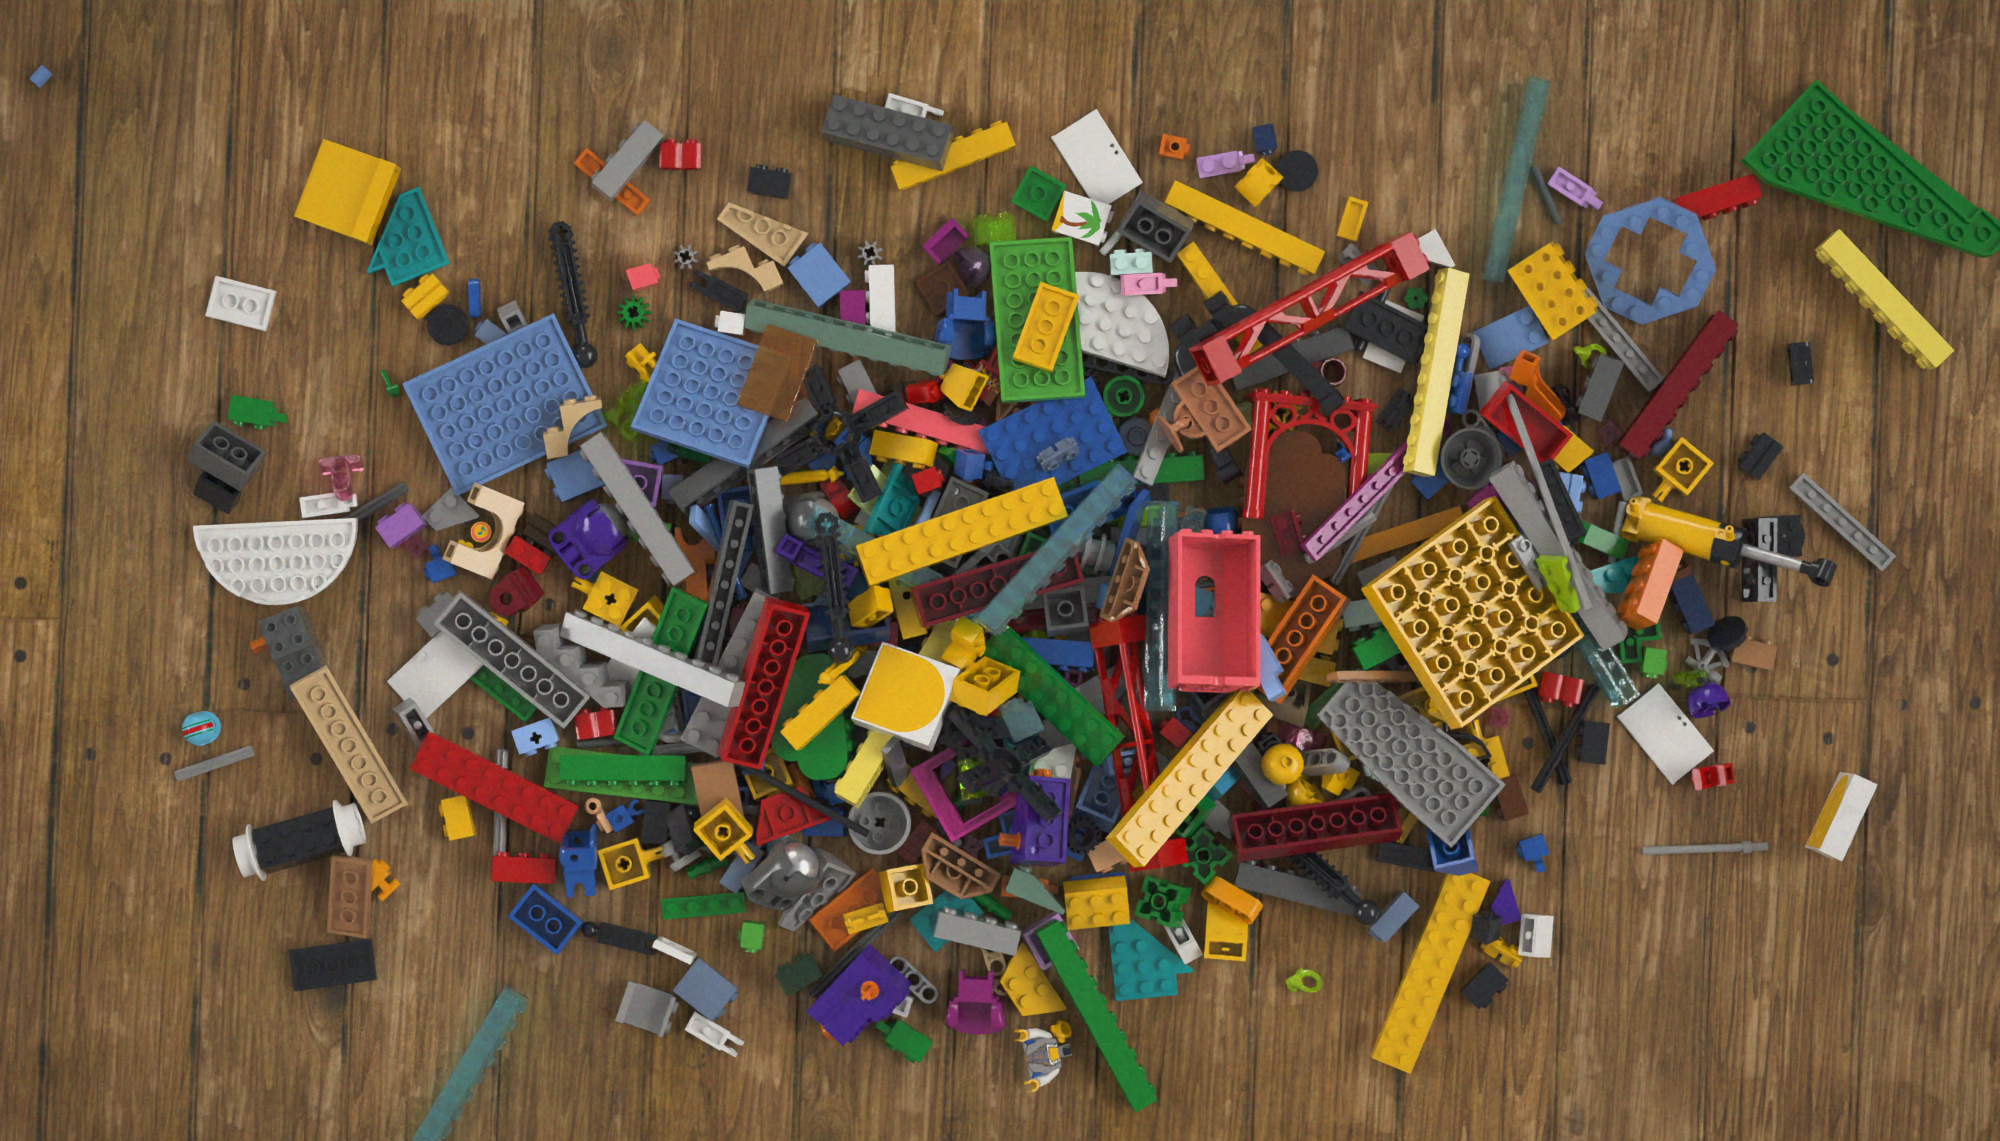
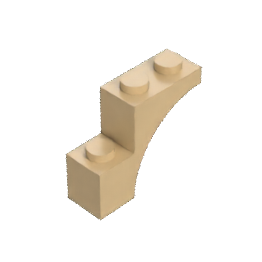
M740 245L731 247L728 249L729 253L722 256L721 253L709 257V262H706L710 272L728 268L737 269L749 274L757 280L765 293L784 285L774 261L769 262L766 259L757 264L758 267L754 269L745 246L740 247Z
M596 395L585 396L584 400L576 401L575 398L563 400V404H560L563 429H559V426L547 428V431L543 432L547 459L568 456V439L573 427L587 413L602 408L601 397L597 398Z

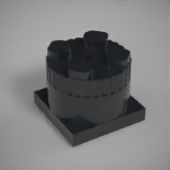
M1800 515L1758 517L1777 518V553L1790 557L1802 556L1805 532L1803 525H1801Z

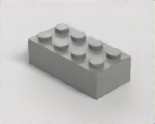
M945 906L944 910L939 909L933 932L934 937L1016 956L1021 935V929L1017 923L1005 921V924L997 923L996 918L988 916L980 919L977 918V914L967 911L963 915L957 913L956 909Z

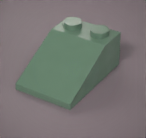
M1025 865L1015 866L1005 891L1064 915L1066 908L1037 875L1031 872L1032 868Z

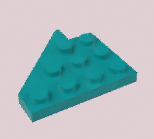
M420 187L399 195L367 269V273L372 274L385 268L392 287L451 264Z
M1131 918L1130 924L1108 926L1116 1001L1178 995L1176 974L1191 973L1193 968L1188 964H1184L1182 959Z

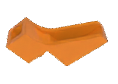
M1522 349L1515 359L1509 379L1514 380L1517 384L1528 386L1525 396L1560 423L1567 410L1559 397L1541 378L1539 365L1542 357Z

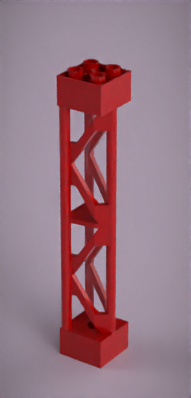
M1412 232L1396 235L1219 333L1188 348L1207 386L1227 381L1241 373L1242 369L1400 282L1411 280L1429 270L1428 258L1422 253L1417 236ZM1382 257L1389 272L1370 270L1366 265ZM1349 277L1373 279L1381 283L1333 310V306ZM1327 287L1318 308H1316L1311 295ZM1299 302L1307 318L1284 315L1283 311ZM1265 323L1296 326V331L1249 356V352ZM1244 332L1233 355L1227 341Z
M1131 612L1125 618L1122 617L1115 622L1096 618L1097 623L1089 624L1106 719L1116 728L1114 715L1118 714L1135 737V742L1119 744L1112 752L1123 817L1136 803L1131 794L1139 769L1144 792L1150 787L1151 781L1154 782L1160 775L1137 641L1148 640L1151 637L1147 614L1138 615V612ZM1119 645L1120 653L1112 678H1108L1103 647ZM1122 671H1124L1131 718L1114 696ZM1135 681H1136V687H1137V693H1138L1139 703L1137 702L1136 697H1135V691H1134V683H1135ZM1136 746L1137 750L1129 776L1125 778L1120 748ZM1169 837L1144 867H1133L1129 863L1130 872L1188 863L1185 838L1170 839Z

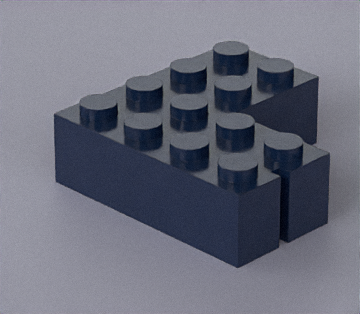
M854 559L842 561L854 567ZM859 560V572L850 588H842L843 591L848 593L843 598L849 600V602L868 590ZM826 601L801 604L806 606L810 612L804 632L807 653L828 650V646L833 640L831 620H829L828 615L823 614L824 611L828 610L827 607L822 605ZM849 612L845 613V635L852 642L853 646L890 641L891 628L888 616L871 628L863 629L851 626Z

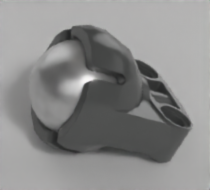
M811 491L785 497L782 504L787 518L785 523L786 532L789 536L803 542L804 546L817 552L821 551V548L816 547L820 540L815 539V536L819 533L814 530V520H816L820 513L831 512L835 517H838L839 525V514L836 508L827 501V495L821 491ZM825 519V522L821 523L822 527H826L824 536L832 535V533H828V527L831 526V522H827V519Z
M786 837L771 847L766 859L751 873L745 875L741 879V883L748 900L770 909L785 911L792 907L797 898L812 892L820 884L823 872L816 854L810 847L793 838Z

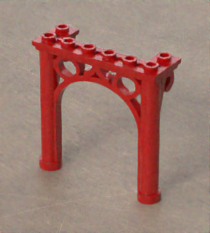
M1263 388L1253 389L1252 393H1246L1248 402H1253L1250 415L1253 424L1246 506L1243 509V518L1263 519L1270 448L1274 440L1283 431L1301 424L1324 427L1336 434L1344 443L1348 453L1351 455L1349 458L1347 500L1367 480L1372 412L1377 408V404L1371 403V399L1359 398L1351 401V397L1343 396L1346 404L1331 413L1328 417V422H1326L1327 418L1323 417L1318 411V408L1322 407L1315 397H1310L1311 393L1298 392V396L1290 395V391L1278 390V394L1270 393V389ZM1271 403H1277L1271 408ZM1292 405L1308 406V411L1304 415H1300L1299 420H1296L1297 411ZM1279 408H1286L1291 412V419L1285 424L1279 422L1275 417V412ZM1337 414L1347 415L1350 419L1348 427L1340 430L1334 423V417ZM1271 420L1278 428L1268 437L1269 422ZM1351 430L1354 433L1353 445L1345 434Z

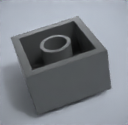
M1084 586L1060 588L1042 594L1047 637L1089 632Z

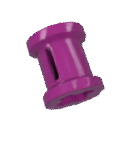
M1069 669V671L1065 672L1064 679L1067 682L1070 678V672L1079 675L1076 684L1073 681L1069 683L1072 687H1077L1082 683V673L1077 672V669Z

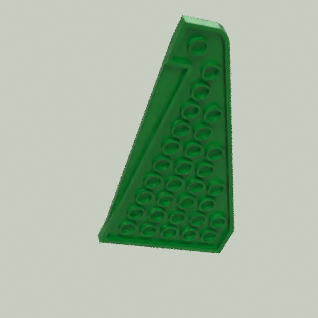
M1817 79L1741 160L1750 171L1767 185L1975 257L1988 258L2000 249V222L1983 208L1976 207L1852 112Z

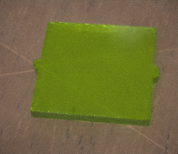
M796 565L791 566V573L794 576V587L801 601L814 595L818 596L820 592L824 591L820 587L825 585V583L820 581L819 577Z

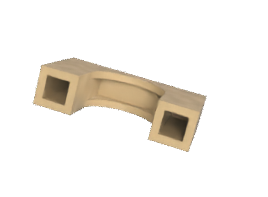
M474 482L467 502L486 509L492 514L495 521L494 535L487 544L479 548H470L450 540L442 559L493 580L494 575L499 570L501 558L505 555L504 552L507 549L509 539L515 532L517 520L523 513L525 503Z

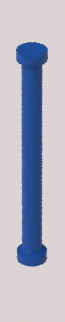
M711 503L702 508L703 511L706 510L719 545L722 529L713 508L715 504ZM739 574L735 585L738 595L736 596L737 601L749 597L748 592L745 593Z

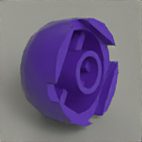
M1708 681L1696 684V688L1688 696L1689 711L1691 716H1694L1696 719L1715 715L1713 711L1720 708L1722 712L1731 705L1725 689L1719 684L1708 683Z

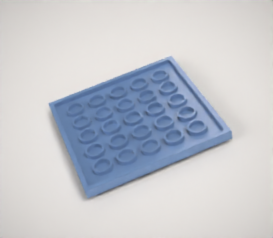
M675 318L632 422L631 430L749 469L792 362V356Z

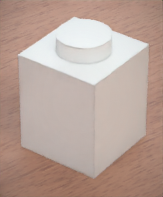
M720 311V315H716L715 327L718 328L719 333L744 336L745 314Z

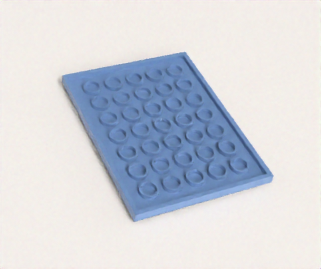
M554 313L402 383L456 496L471 490L474 482L482 485L546 455L543 432H546L547 428L559 426V429H563L560 404H563V400L575 398L576 401L584 400L585 396L593 395ZM600 409L587 413L575 424L570 433L568 444L607 426Z

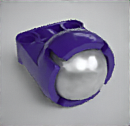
M592 499L583 504L560 524L551 528L548 534L549 542L576 576L583 580L589 579L593 573L627 547L629 543L625 536L627 521L625 516L621 515L615 506L606 503L599 504L596 499ZM555 532H561L564 538L562 541L556 542L552 539V535ZM587 564L590 570L588 573L582 574L578 571L579 566Z

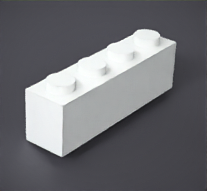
M869 265V270H865V283H869V291H865L866 303H870V312H866V324L896 332L894 265Z

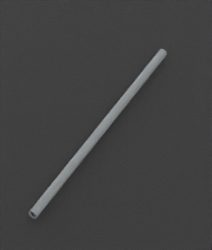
M1507 395L1505 398L1564 556H1567L1568 567L1585 611H1588L1593 606L1514 395Z

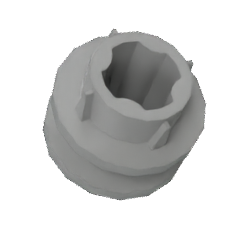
M1087 530L1086 534L1080 532L1075 534L1072 541L1074 542L1081 571L1086 564L1092 566V574H1097L1098 570L1107 572L1113 561L1116 548L1115 542L1106 540L1107 534L1103 533L1099 540L1092 538V530Z

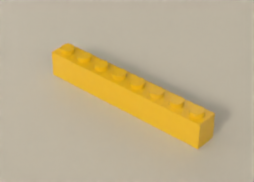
M1176 180L1164 204L1176 211L1185 214L1194 223L1199 221L1205 224L1204 228L1212 232L1216 230L1223 232V237L1231 241L1237 239L1242 242V246L1253 250L1254 247L1261 251L1260 254L1269 259L1273 256L1279 259V263L1285 267L1290 268L1292 265L1298 268L1297 272L1307 277L1310 274H1315L1325 251Z

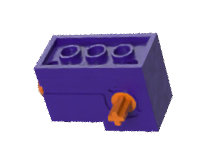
M1035 769L1027 778L1043 789L1045 794L1057 804L1062 811L1057 818L1046 822L1017 792L1015 822L1012 824V834L1000 833L998 842L999 846L1011 847L1010 864L1053 867L1066 863L1071 779L1054 778L1049 769Z
M869 943L814 1001L806 1012L815 1021L821 1023V1032L827 1039L837 1040L842 1046L847 1041L851 1044L872 1020L875 1023L881 1018L885 1020L896 1008V1005L899 1006L910 993L908 988L912 983Z

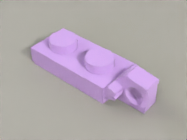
M1232 151L1198 157L1196 162L1199 179L1245 170L1246 164L1255 163L1254 154L1243 155L1242 151Z
M1559 166L1547 183L1548 186L1586 209L1588 206H1591L1598 211L1603 204L1601 200L1594 197L1597 192L1592 187Z

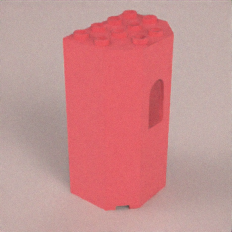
M1180 529V532H1175L1173 536L1168 538V689H1177V686H1179V691L1231 693L1232 691H1238V689L1241 692L1251 691L1260 686V535H1254L1252 531L1233 534V531L1224 530L1221 531V534H1213V530H1200V533H1194L1192 529ZM1201 576H1207L1214 582V617H1195V583Z

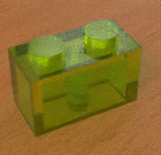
M1010 212L997 213V217L989 218V214L977 215V219H973L975 246L989 245V242L1016 240L1014 215L1010 216Z

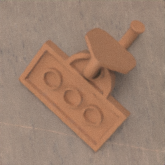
M1198 366L1171 383L1172 388L1181 400L1174 411L1173 424L1170 425L1161 415L1157 418L1159 425L1170 440L1168 447L1173 444L1179 453H1182L1184 450L1180 439L1183 437L1200 439L1206 436L1216 453H1219L1252 431V428L1223 385L1207 386Z

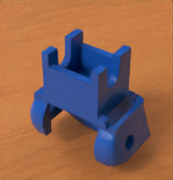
M953 289L952 292L947 293L946 318L937 322L933 341L951 345L949 359H980L987 356L990 350L996 347L997 340L994 322H990V317H986V291H981L980 295L977 294L975 297L958 296V289Z
M592 824L591 829L567 831L562 839L559 860L564 867L567 897H574L576 883L584 885L585 896L596 895V885H598L596 869L599 859L597 852L599 850L597 824ZM579 837L582 841L575 843L574 838ZM571 855H577L578 858H571Z

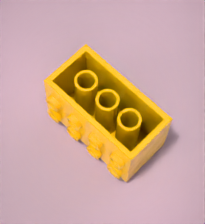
M1553 241L1507 270L1552 340L1598 311L1596 307L1599 306L1592 295L1589 297L1585 289H1587L1584 281L1581 278H1576L1573 273L1576 271L1570 261L1566 262L1563 258L1564 251L1559 243L1554 244Z

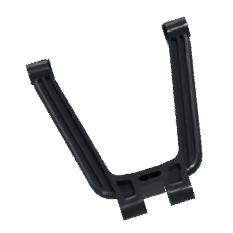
M1220 290L1203 302L1213 319L1197 327L1192 318L1186 313L1170 324L1172 332L1179 340L1173 355L1179 377L1197 367L1188 348L1257 311L1245 304L1233 306L1224 292ZM1265 323L1257 340L1266 347L1283 338V336L1269 323ZM1290 343L1271 353L1316 397L1327 415H1330L1346 404L1341 393L1336 388L1334 389ZM1206 436L1203 437L1211 459L1217 468L1215 469L1216 474L1225 485L1243 474L1233 461L1234 458L1229 447L1216 453Z

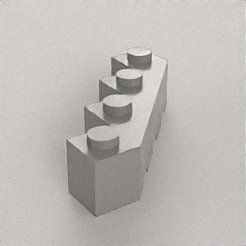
M561 623L543 624L533 631L536 651L602 707H623L627 704L631 694L629 680L609 681L607 662H587L584 646L577 643H565L564 638L559 636L562 628Z

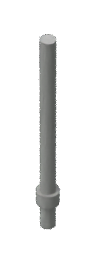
M1742 841V843L1642 847L1643 855L1742 852L1746 854L1752 853V851H1768L1767 842L1751 843V841Z

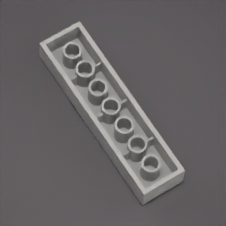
M600 432L580 446L582 448L581 456L586 463H592L594 466L592 469L593 474L598 480L604 481L606 484L603 487L609 497L616 499L618 502L615 504L621 515L626 514L629 519L626 523L632 532H638L641 537L638 541L644 549L650 550L652 553L650 559L656 567L662 568L664 573L661 575L666 583L678 586L697 573L606 435Z
M757 588L755 589L716 666L722 669V673L735 674L739 676L738 679L740 680L766 596L775 597ZM701 696L680 740L718 758L717 751L731 707H726Z
M461 589L434 620L436 627L563 729L590 698L586 692L541 656L533 647Z

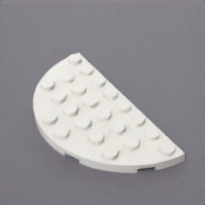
M1075 272L1077 294L1080 295L1078 314L1082 353L1165 378L1169 363L1168 337L1164 324L1150 301L1144 295H1121V280L1118 278L1094 272Z
M358 518L193 526L197 549L200 551L206 568L222 586L235 595L255 603L284 605L303 601L320 593L340 575L354 550L358 532Z

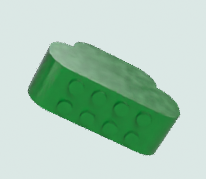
M809 654L796 660L771 737L774 752L784 760L798 761L802 773L814 780L843 777L846 773L847 764L855 759V751L858 748L857 740L853 738V731H855L856 725L851 719V710L854 709V702L802 750H796L780 732L784 728L782 725L789 718L792 717L794 719L799 715L798 710L807 703L809 705L815 700L813 696L819 690H826L830 686L829 684L818 683L819 675L835 663L828 654ZM846 669L844 672H842L839 675V677L841 675H846L848 677V670Z

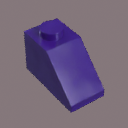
M1504 879L1489 905L1490 910L1502 916L1501 925L1521 920L1510 879Z

